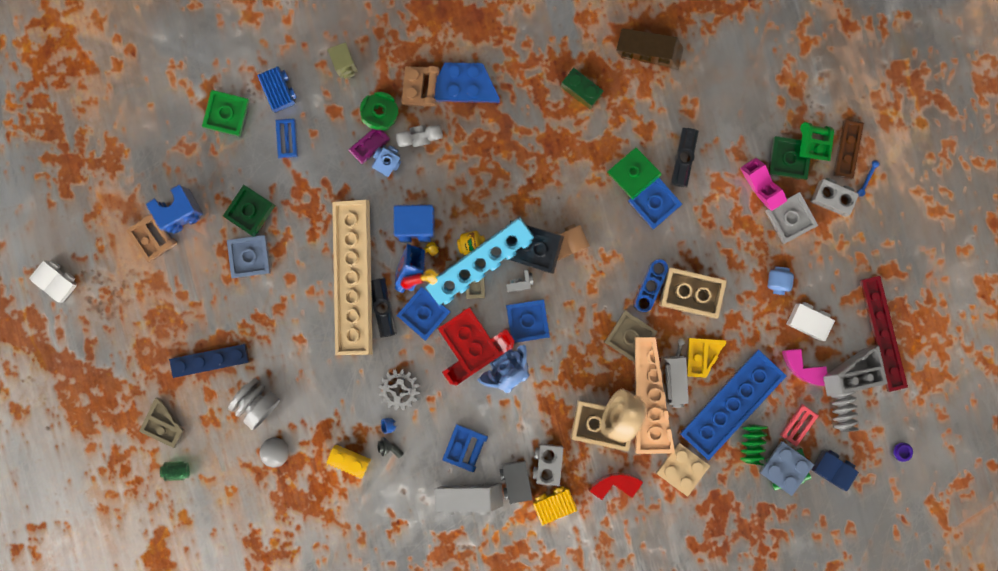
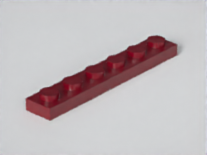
M881 276L862 279L860 284L875 345L880 348L888 383L885 384L887 392L908 388Z

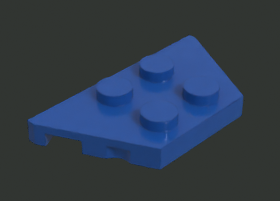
M444 63L436 78L434 97L436 101L500 103V98L483 63Z

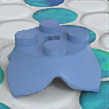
M519 346L517 351L510 349L490 363L492 371L484 372L478 378V381L485 386L499 388L505 393L512 391L516 385L529 377L528 363L526 362V346Z

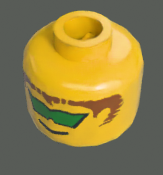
M478 231L462 233L460 239H457L460 254L467 255L485 242L486 239Z

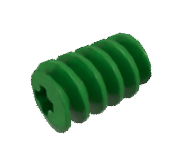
M749 424L743 427L748 433L742 434V437L746 438L747 441L741 442L742 445L746 446V449L740 452L746 454V456L741 457L740 460L748 464L764 465L759 460L765 459V456L760 453L766 451L761 445L766 444L767 441L761 437L767 436V433L762 431V429H767L768 426Z

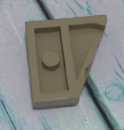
M155 398L139 432L172 448L176 447L184 431L160 398Z

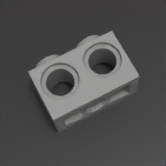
M826 178L818 182L810 202L846 217L851 215L859 194L854 192L855 189L846 185L843 187L839 186L837 181ZM824 188H828V189H829V191H830V196H829V197L824 196V194H823V189H824ZM842 195L848 199L846 205L841 203L840 198Z
M540 443L539 448L535 449V459H538V465L533 469V479H536V484L560 486L563 446ZM546 450H552L554 456L552 459L547 460L543 457V453ZM545 469L552 471V476L548 479H544L541 476L542 471Z

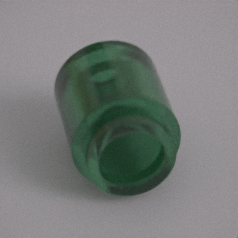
M184 461L164 462L163 466L160 467V477L164 481H184V479H188L190 476L189 463H184Z

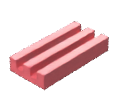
M801 404L780 436L797 447L819 415ZM805 410L806 412L804 413V415L801 417V419H800L799 422L796 424V426L794 427V429L791 431V433L789 434V436H787V434H788V432L790 431V429L793 427V425L795 424V422L798 420V418L800 417V415H801V414L803 413V411ZM809 414L812 415V417L809 419V421L804 426L802 431L799 433L797 438L793 440L792 438L797 433L799 428L802 426L804 421L807 419Z

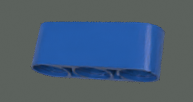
M655 260L649 265L634 300V307L637 311L648 312L653 307L668 272V264L664 260ZM656 263H660L663 266L661 274L654 271ZM648 281L655 283L656 288L654 291H649L646 288ZM641 298H645L648 301L646 309H642L639 306Z

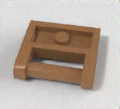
M435 66L405 67L402 104L407 106H436V99L434 97L439 68ZM425 75H429L427 97L423 98Z
M151 214L126 230L147 262H151L178 244L167 231L159 229ZM151 222L166 242L162 246L148 227V224Z

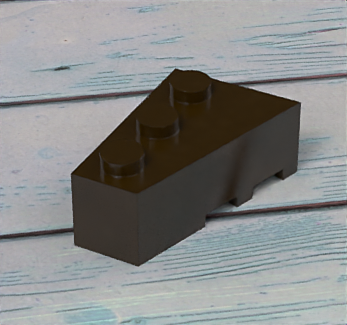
M622 28L616 51L621 58L626 60L636 59L644 63H652L679 70L684 48L679 39L674 36Z

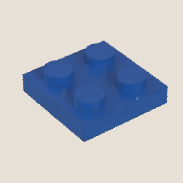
M660 178L655 180L633 200H628L631 206L652 229H655L682 205Z
M421 287L396 316L426 341L449 315L450 311L442 304L438 305L432 295Z
M544 300L506 305L510 334L514 339V343L550 338Z

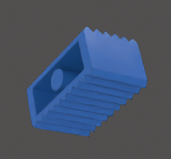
M277 66L257 75L274 113L296 104L294 99L297 97L293 88L288 87L287 81H289L285 70L282 71Z

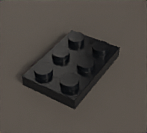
M527 225L534 235V238L531 239L533 242L524 249L521 246L516 250L517 254L509 260L548 273H554L564 236ZM510 235L506 239L509 244H515L518 241L514 235Z

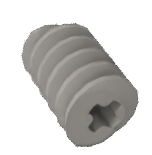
M856 391L831 395L832 398L837 399L832 405L838 407L832 410V413L838 414L833 420L839 422L833 428L839 429L841 432L859 430V428L853 427L858 424V420L852 419L858 416L857 412L852 411L857 408V405L851 403L857 400L856 397L851 396Z

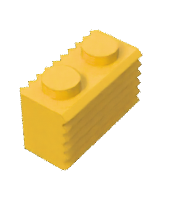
M334 445L326 463L327 465L334 466V468L341 469V471L344 470L345 473H352V476L355 475L362 478L367 471L371 459L339 445Z
M560 486L553 490V494L546 496V493L535 497L536 501H533V505L542 525L578 511L568 487L564 489V486Z

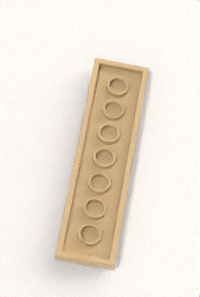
M370 200L332 202L335 355H372Z

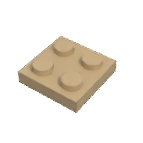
M678 442L674 447V453L669 454L656 474L688 497L710 465Z

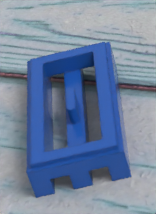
M276 120L278 158L298 157L296 120ZM288 123H291L293 153H290ZM281 124H284L286 153L282 152Z

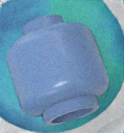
M775 267L774 270L769 272L767 286L773 290V294L785 295V292L792 290L794 274L790 272L789 268Z

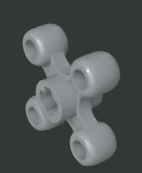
M421 125L409 128L410 131L396 134L399 147L427 145L432 140L443 138L440 125L430 127Z

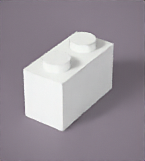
M805 302L796 304L786 325L819 341H826L835 320L830 318L831 315L821 310L817 312L813 310L814 306Z

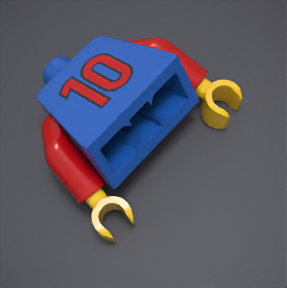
M434 242L427 243L425 248H418L407 244L396 268L395 289L398 292L404 293L406 289L413 291L416 285L424 283V280H427L430 284L437 282L435 277L438 274L434 270L428 269L424 273L425 253L429 252L431 256H434L439 252L438 246Z

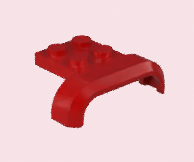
M470 307L438 328L459 360L442 372L451 385L457 386L514 347V339L507 329L491 339Z

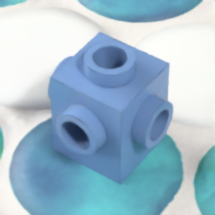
M384 145L382 149L378 147L373 155L375 160L372 168L389 177L392 170L397 171L402 162L399 160V150L391 145L388 147Z

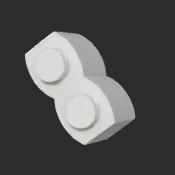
M52 260L50 262L43 261L29 279L54 300L63 303L77 286L74 282L75 278L67 272L65 274L59 270L60 266Z

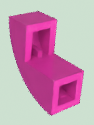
M754 158L740 168L755 194L770 211L787 202L783 190L772 181L766 165L759 159Z
M801 349L782 350L783 359L788 369L797 378L810 384L825 386L823 377L827 374V366L803 368Z

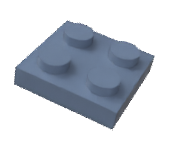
M266 235L227 240L231 278L271 273Z
M781 441L759 473L792 496L814 464Z

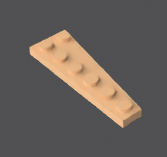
M635 337V396H639L645 404L644 422L635 436L636 454L674 453L655 337Z

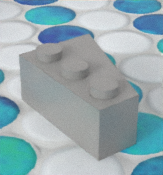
M879 346L862 349L823 377L827 396L888 384Z
M496 483L494 486L478 484V486L453 485L435 488L436 512H443V515H454V512H461V515H472V512H479V515H490L492 511L503 506L502 483Z

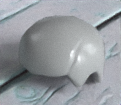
M276 437L267 439L260 448L259 455L261 461L271 468L282 466L289 456L288 445L284 440Z

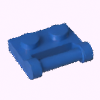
M456 424L442 460L465 470L475 472L477 459L484 442H487L489 436ZM474 437L477 441L468 463L463 462L471 438Z

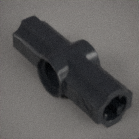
M682 128L678 151L675 156L671 185L688 187L692 162L695 158L694 152L699 133L698 130ZM681 153H686L689 156L688 162L681 160Z
M385 278L372 280L373 310L376 315L380 338L397 335ZM381 303H386L388 306L387 311L384 313L378 311V306Z

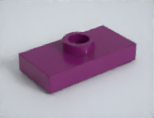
M372 129L349 148V152L363 164L375 154L378 147L381 149L386 145L390 138L383 130Z

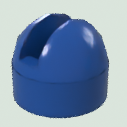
M392 418L382 419V432L384 434L394 432L397 426H394L393 423L396 421Z

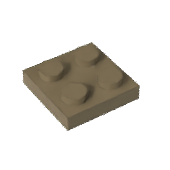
M625 310L604 343L635 363V337H654L658 331Z

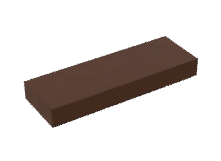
M847 119L843 121L833 176L854 179L864 123Z

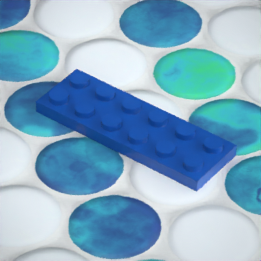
M757 349L679 434L707 460H710L787 375Z

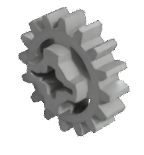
M395 369L393 370V375L388 372L386 373L388 378L381 379L384 385L378 386V388L383 389L379 396H384L382 403L387 401V408L393 405L395 411L398 410L399 406H401L402 410H405V405L411 408V401L417 402L418 399L415 395H419L420 392L416 388L420 384L414 383L417 377L411 378L412 372L404 374V369H401L400 373H398ZM395 377H398L397 382L395 384H388L390 380H392ZM405 379L410 382L412 388L407 387ZM401 385V388L406 391L398 395V392L391 388H397ZM387 392H391V394L394 396V400H391L389 398ZM411 395L407 401L401 403L403 396Z

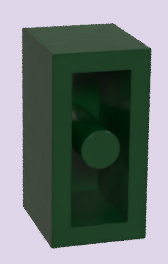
M574 67L561 83V88L590 110L604 92Z

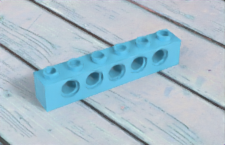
M519 216L476 249L436 276L437 282L435 284L428 282L425 287L438 305H441L443 302L446 305L454 299L453 295L457 292L463 293L470 287L469 284L474 280L478 282L486 276L484 273L489 269L493 271L501 265L500 261L505 258L509 260L516 255V250L521 246L523 249L533 242L531 239L534 238V235ZM514 235L518 241L515 244H509L506 240L507 237ZM499 247L502 253L497 256L493 255L491 249ZM483 258L486 261V265L479 267L476 265L475 260ZM466 269L470 272V276L464 278L460 275V271ZM446 281H452L455 284V287L452 289H448L445 287L444 283Z

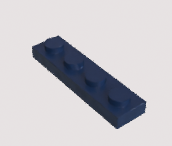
M246 344L169 359L173 378L250 363Z

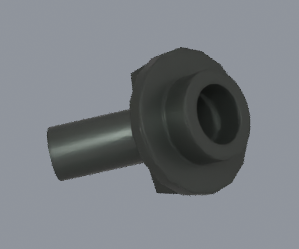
M385 437L378 441V452L382 456H386L389 451L398 458L404 454L394 443H390Z

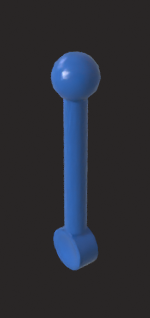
M877 160L872 162V168L862 188L857 191L859 197L865 195V188L875 168L879 166Z

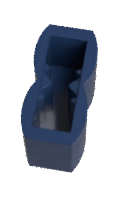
M823 450L811 470L847 492L859 473L855 470L856 466L847 460L842 462L838 459L840 455L832 450L828 452Z

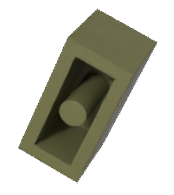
M346 42L327 49L335 71L340 78L348 79L358 72Z

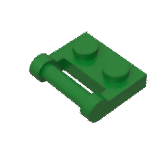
M808 122L802 123L800 127L802 141L799 157L831 161L834 129L829 126H814ZM812 133L822 135L824 140L813 139Z

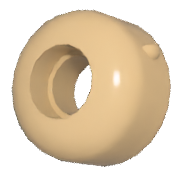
M626 390L617 391L608 402L602 417L601 431L603 435L619 442H626L634 438L641 429L645 418V404L643 400Z

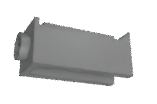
M684 355L665 356L663 358L667 361L665 364L667 403L674 408L684 407V404H689L686 357Z

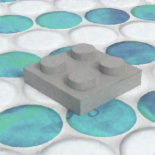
M800 192L789 197L787 202L773 211L765 210L783 244L818 226Z

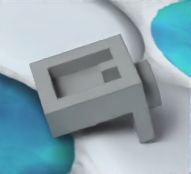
M528 269L524 270V282L521 279L510 280V284H507L508 293L531 289L530 285L534 284L532 273L528 274Z

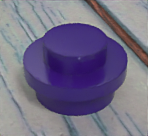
M901 442L894 447L893 454L898 461L906 462L912 458L913 449L908 443Z

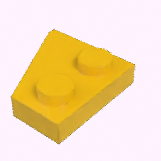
M688 338L687 377L706 378L711 371L712 365L716 362L720 351L726 345V341Z

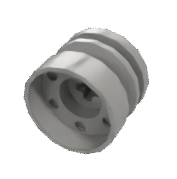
M256 378L245 384L236 393L228 406L231 412L240 407L235 414L237 417L246 412L247 415L243 422L252 430L256 429L280 402V399L272 392L262 396L261 394L265 386L261 385L255 389L259 384V380Z

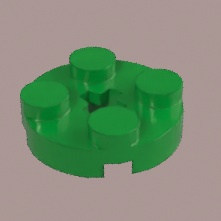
M375 92L373 95L366 96L360 105L361 120L372 129L388 130L398 118V105L395 103V99L384 92ZM381 107L384 113L379 115L374 110H378Z

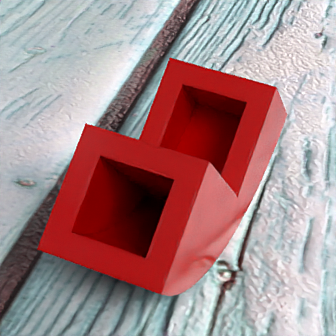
M612 473L596 480L588 490L603 500L611 487L615 485L633 498L643 484V481L630 474Z

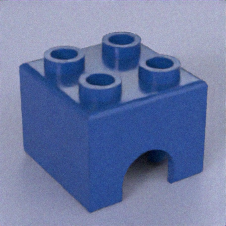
M181 185L170 189L174 196V201L169 207H167L165 202H158L155 198L146 203L159 229L168 233L176 234L182 231V226L187 223L190 225L200 220L199 216L203 215L191 191Z
M395 205L394 236L400 242H412V239H418L419 242H431V238H435V209L433 205Z

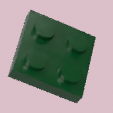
M778 136L773 137L768 171L770 175L800 180L808 179L810 158L799 157L802 140Z
M243 184L223 214V217L255 237L276 205Z

